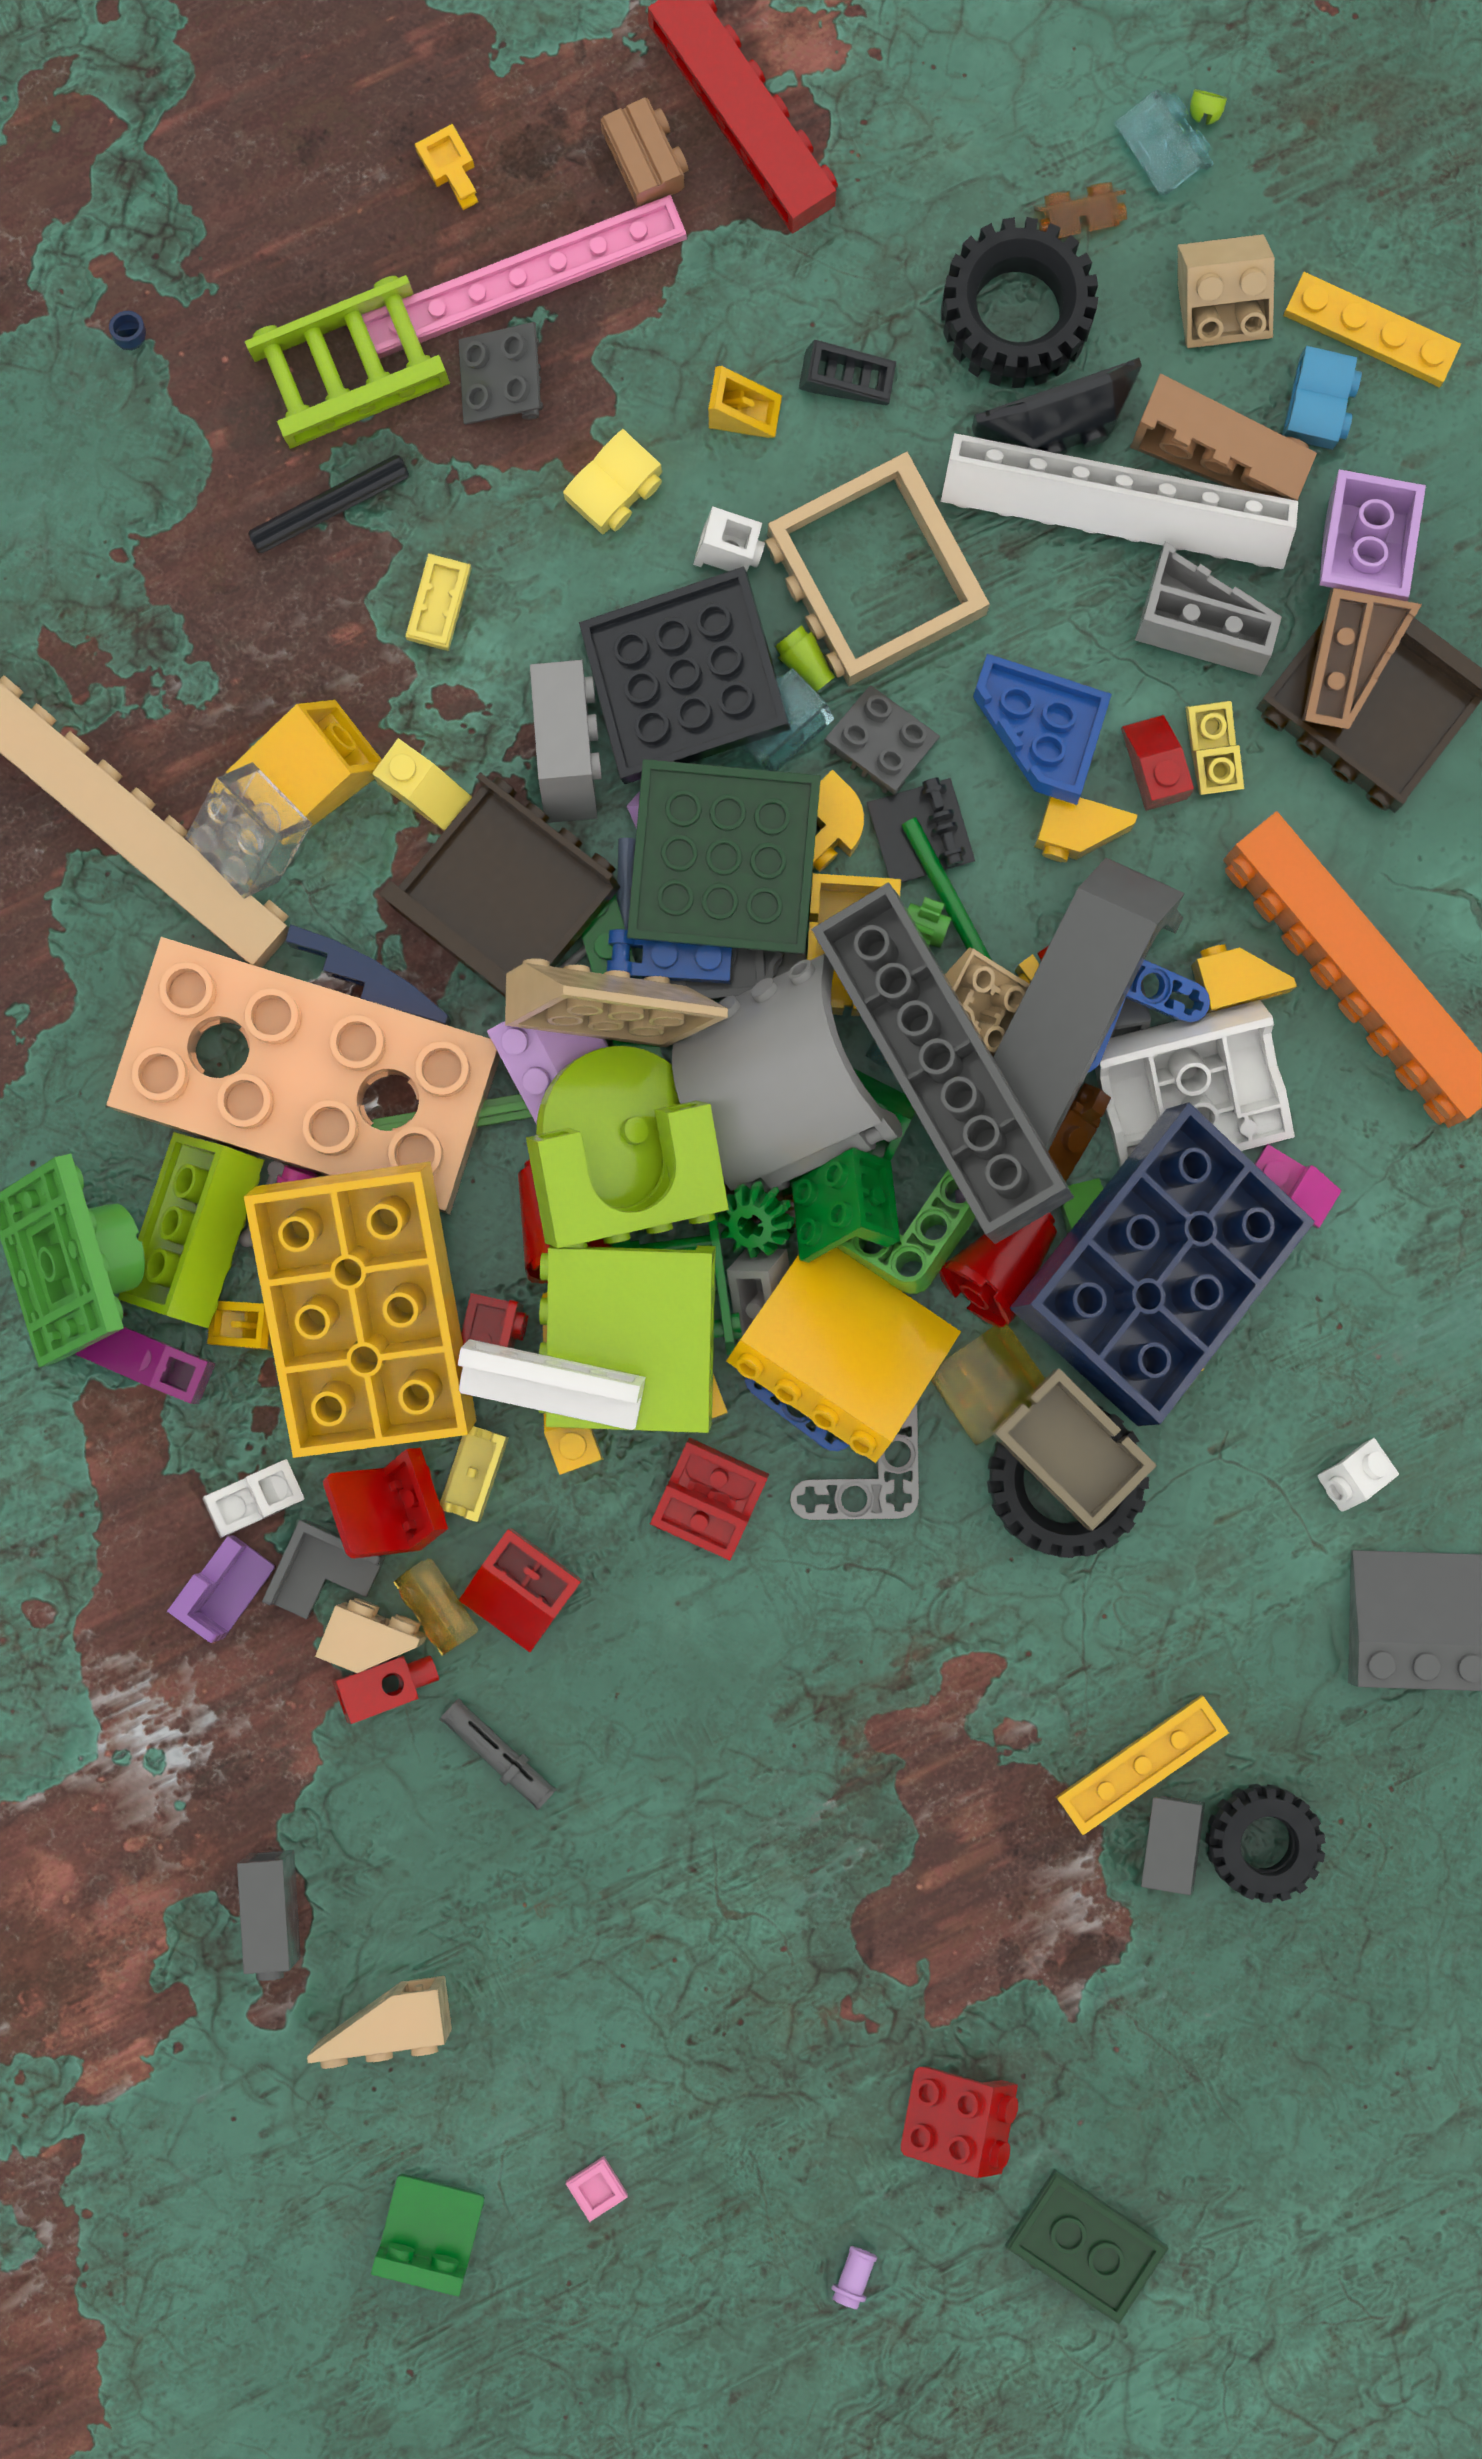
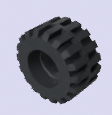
M1252 1784L1248 1785V1789L1242 1790L1238 1788L1232 1791V1797L1227 1801L1222 1799L1217 1804L1220 1808L1217 1814H1211L1208 1821L1211 1829L1210 1833L1206 1832L1205 1842L1209 1845L1210 1851L1207 1854L1210 1862L1215 1867L1216 1873L1232 1889L1251 1900L1256 1898L1264 1903H1272L1273 1899L1277 1898L1281 1901L1292 1899L1290 1894L1295 1891L1301 1894L1308 1888L1305 1885L1308 1879H1316L1320 1873L1316 1870L1318 1862L1323 1863L1325 1853L1321 1851V1844L1326 1843L1325 1835L1319 1829L1318 1825L1321 1822L1317 1815L1312 1813L1309 1809L1310 1806L1303 1800L1278 1786ZM1263 1817L1277 1818L1284 1823L1289 1834V1845L1284 1857L1275 1865L1267 1868H1255L1249 1865L1241 1853V1839L1244 1831L1257 1819Z

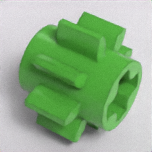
M924 897L922 906L910 902L908 912L927 945L941 948L952 917L941 914L944 903Z

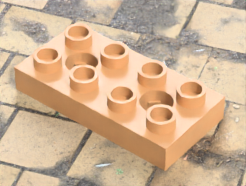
M161 937L106 1105L118 1112L324 1176L430 1161L439 1211L450 1215L478 1129L476 1126L485 1099L488 1097L500 1055L489 1038ZM221 1023H232L241 1026L239 1030L245 1036L249 1048L245 1064L234 1074L224 1076L223 1078H212L204 1075L205 1070L199 1064L196 1055L197 1043L202 1034L212 1026L220 1025ZM388 1075L406 1077L410 1079L408 1083L412 1086L416 1099L419 1100L415 1116L403 1126L393 1128L391 1131L372 1127L373 1122L367 1116L365 1107L362 1105L368 1087L375 1081L388 1077Z

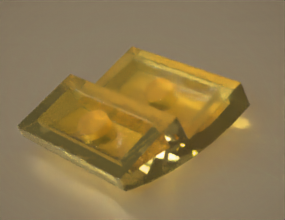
M1006 1324L1003 1328L993 1326L945 1359L931 1381L977 1446L991 1437V1433L1019 1405L1024 1404L1029 1408L1032 1404L1026 1399L1027 1396L1045 1378L1009 1325Z

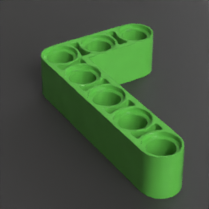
M947 1170L904 1235L900 1234V1241L890 1247L884 1246L875 1254L865 1253L863 1249L868 1241L856 1236L837 1246V1248L899 1290L908 1294H918L925 1291L931 1285L976 1217L967 1201L953 1203L949 1200L951 1194L958 1190L959 1187L950 1171ZM934 1225H942L947 1228L945 1234L937 1240H930L925 1237L926 1231ZM910 1261H917L922 1264L921 1270L914 1276L906 1277L900 1274L901 1268Z

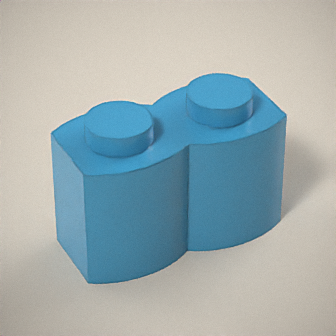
M1310 346L1304 348L1300 355L1294 378L1283 436L1293 437L1306 444L1332 450L1339 442V438L1346 440L1352 422V413L1346 412L1348 397H1356L1362 376L1361 371L1355 370L1357 357Z

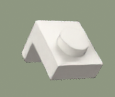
M1372 1438L1360 1445L1338 1464L1321 1472L1318 1475V1479L1339 1510L1346 1511L1367 1501L1396 1478L1399 1473L1376 1439Z

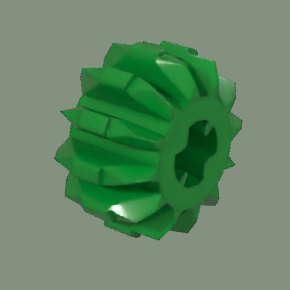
M760 1180L756 1181L751 1189L743 1183L735 1188L734 1195L727 1194L729 1210L721 1211L718 1214L717 1222L727 1226L721 1232V1239L733 1238L736 1241L733 1245V1252H739L745 1246L748 1249L750 1258L757 1257L761 1250L769 1256L775 1253L778 1248L777 1244L785 1245L788 1241L790 1233L787 1229L793 1226L795 1217L785 1213L791 1206V1200L778 1201L776 1199L779 1193L778 1187H773L767 1193L764 1191V1186ZM753 1215L761 1220L759 1224L751 1219Z

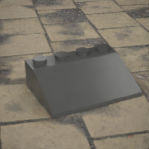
M1351 1550L1348 1683L1357 1687L1482 1691V1554Z

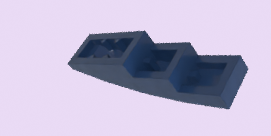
M290 924L286 937L287 944L291 948L325 957L326 961L323 971L326 975L363 986L361 999L450 1026L451 1019L444 1011L416 987L376 960L334 939Z

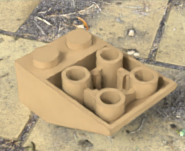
M969 947L947 971L945 976L991 1055L994 1056L1030 984Z
M445 1976L398 1983L321 2038L307 2056L308 2063L320 2062L321 2068L327 2069L347 2065L348 2058L365 2056L366 2062H380L392 2059L393 2052L411 2049V2056H424L438 2052V2046L445 2045L452 2030Z

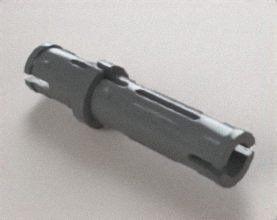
M458 1698L439 1719L502 1776L499 1780L505 1786L510 1783L537 1811L557 1790L527 1763L530 1759L524 1753L519 1756L490 1727L467 1708L461 1699Z

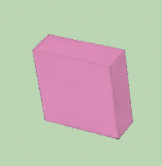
M604 2156L566 2180L568 2189L589 2222L628 2198V2193Z

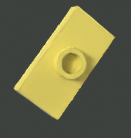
M428 553L407 628L406 640L449 651L471 573V564Z

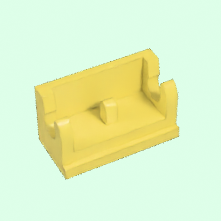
M473 1426L468 1435L462 1436L440 1501V1505L445 1512H451L466 1519L481 1522L509 1437Z

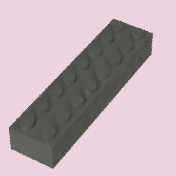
M889 882L812 928L811 930L986 1236L996 1244L1073 1199L1074 1196L900 896Z

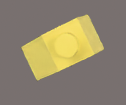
M399 738L372 773L378 785L443 831L447 829L472 799L471 795L440 768Z

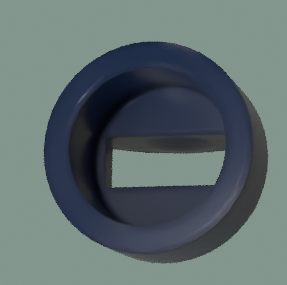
M122 311L112 317L109 323V331L117 346L123 350L132 351L139 348L145 342L146 328L139 314L133 311Z

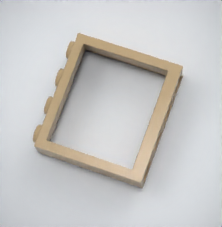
M908 452L768 523L767 536L769 539L764 542L770 551V557L775 564L782 562L789 575L784 580L795 602L803 601L809 612L805 620L810 632H813L816 640L823 638L830 651L829 654L825 655L830 669H833L837 678L843 676L848 687L987 615L990 603ZM894 480L961 605L855 659L789 534Z

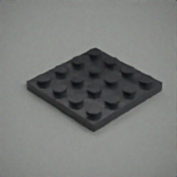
M744 566L579 622L617 769L624 785L641 779L643 759L691 763L791 730L748 573Z

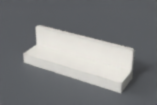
M471 1339L460 1349L458 1366H462L463 1369L459 1392L462 1394L629 1430L635 1429L637 1425L646 1377Z

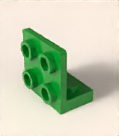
M852 1147L793 1182L792 1190L798 1250L801 1261L809 1263L855 1236L885 1247H890L900 1241L891 1161Z
M405 2174L398 2175L371 2275L459 2297L485 2199L484 2195Z

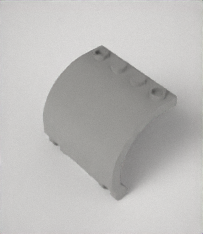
M825 954L812 960H802L795 964L790 971L773 979L765 978L759 981L752 989L736 997L728 996L722 999L719 1004L728 1008V1018L673 1044L672 1070L679 1102L681 1104L697 1100L711 1105L723 1179L731 1191L743 1183L751 1189L752 1185L760 1180L765 1192H769L773 1187H778V1190L782 1191L789 1187V1180L824 1165L852 1147L868 1152L875 1149L876 1143L885 1140L890 1142L902 1136V1127L896 1115L879 1107L858 1078L844 1051L831 1007V987L834 968Z

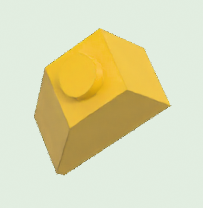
M1049 797L1034 847L1042 849V855L1054 861L1067 862L1068 858L1077 860L1130 832L1138 815L1081 797L1077 805Z
M1226 944L1200 951L1202 958L1197 959L1191 965L1196 983L1202 985L1209 994L1210 1005L1207 1013L1287 994L1297 987L1295 979L1240 947L1227 951Z

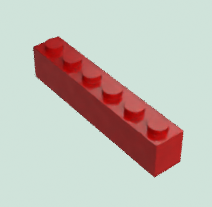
M658 0L648 6L650 28L792 234L835 207L836 188H838L835 176L827 165L824 164L820 167L812 155L814 152L813 146L805 132L801 129L795 131L789 122L790 114L783 100L777 94L771 96L764 86L766 80L759 65L753 59L747 61L740 51L742 45L735 30L729 24L723 26L716 16L718 10L713 0Z

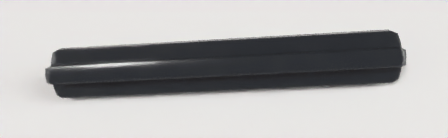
M394 455L251 529L248 533L249 538L256 551L264 553L407 479L409 476L408 469L399 455Z

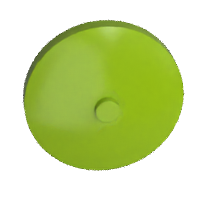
M611 1046L600 1048L566 1065L552 1080L542 1098L537 1117L536 1135L566 1128L580 1131L582 1133L592 1187L598 1197L610 1207H627L640 1202L653 1191L659 1181L663 1157L654 1109L680 1104L674 1083L672 1064L652 1052L636 1047Z

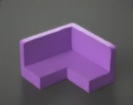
M227 1536L203 1571L191 1577L167 1612L208 1642L213 1643L222 1640L227 1636L272 1574L275 1565L236 1536Z

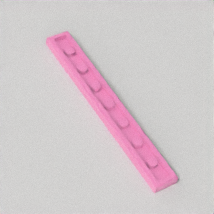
M668 195L402 300L418 340L422 343L687 239V234L671 195ZM386 305L362 314L379 359L404 350Z

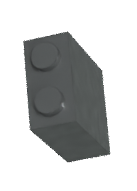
M294 1850L249 1853L237 1863L244 1974L256 1973V1980L259 1981L284 1978V1972L290 1971L301 1958Z

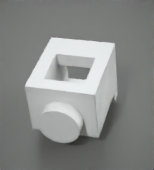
M712 506L702 530L693 565L702 567L703 563L726 571H732L743 566L746 571H748L749 566L757 568L765 542L758 540L762 523Z

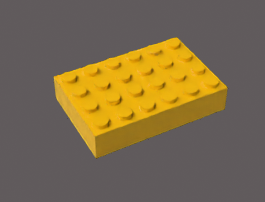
M431 1162L260 1185L244 1196V1202L293 1458L468 1435L477 1419L473 1397L459 1392L463 1367L458 1366V1360L463 1341Z

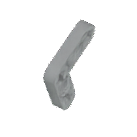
M917 1405L914 1406L901 1429L910 1427L911 1436L897 1434L892 1441H901L910 1449V1459L904 1466L894 1467L890 1465L885 1458L884 1452L877 1461L878 1479H814L801 1481L795 1485L790 1495L791 1508L795 1514L809 1520L900 1519L912 1514L918 1506ZM885 1471L895 1474L911 1471V1481L902 1479L903 1493L910 1494L911 1496L910 1503H904L902 1511H895L894 1504L886 1503V1494L894 1492V1479L885 1482ZM827 1486H837L834 1495L837 1513H827L829 1504H816L814 1512L811 1513L806 1512L805 1505L797 1504V1496L805 1494V1487H814V1493L817 1495H829ZM850 1486H858L866 1493L867 1502L860 1511L850 1512L842 1505V1493Z

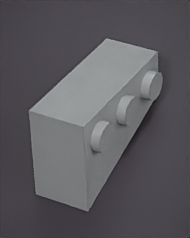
M1165 541L1156 562L1135 641L1261 677L1272 656L1282 616L1237 587L1231 589L1210 575L1211 570L1202 564L1197 567L1177 554V548Z
M582 660L530 664L538 780L543 811L550 818L547 823L596 819L597 807L594 780L602 779L600 754L599 752H591V741H599L596 714L588 715L587 703H595L593 676L584 677Z

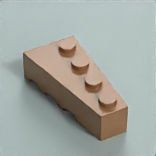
M1161 373L1130 446L1134 450L1226 487L1298 501L1317 454L1309 449L1305 442L1293 437H1285Z

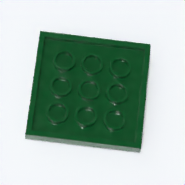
M643 759L627 939L805 955L821 775Z

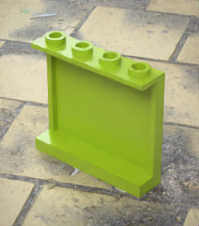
M549 1246L548 1253H542L540 1259V1279L548 1280L547 1298H541L539 1320L540 1325H547V1342L540 1343L539 1354L646 1377L637 1425L633 1430L709 1433L712 1425L716 1246H697L696 1250L613 1247L557 1249ZM539 1410V1413H546V1427L629 1430Z

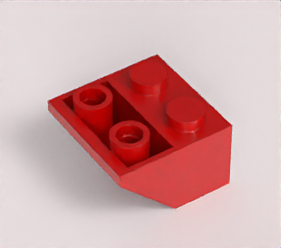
M510 1528L481 1565L459 1598V1601L525 1650L531 1652L583 1580L517 1531Z

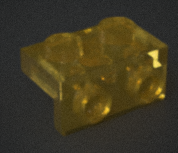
M432 1559L419 1562L393 1581L399 1590L402 1600L413 1611L423 1626L426 1636L437 1647L442 1656L478 1632L477 1626Z

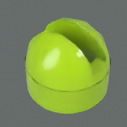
M1194 89L1190 102L1192 118L1199 123L1204 113H1206V125L1215 123L1224 112L1227 98L1211 92Z

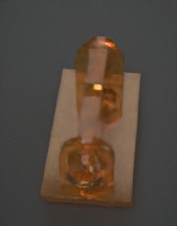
M1104 182L1087 186V194L1071 198L1070 191L1045 195V203L1034 206L1035 211H1045L1046 219L1039 220V230L1046 232L1049 224L1052 223L1061 227L1058 238L1081 233L1079 216L1086 215L1088 231L1119 226L1120 221L1127 220V210L1124 202L1117 203L1116 196L1126 194V189H1113L1112 182Z

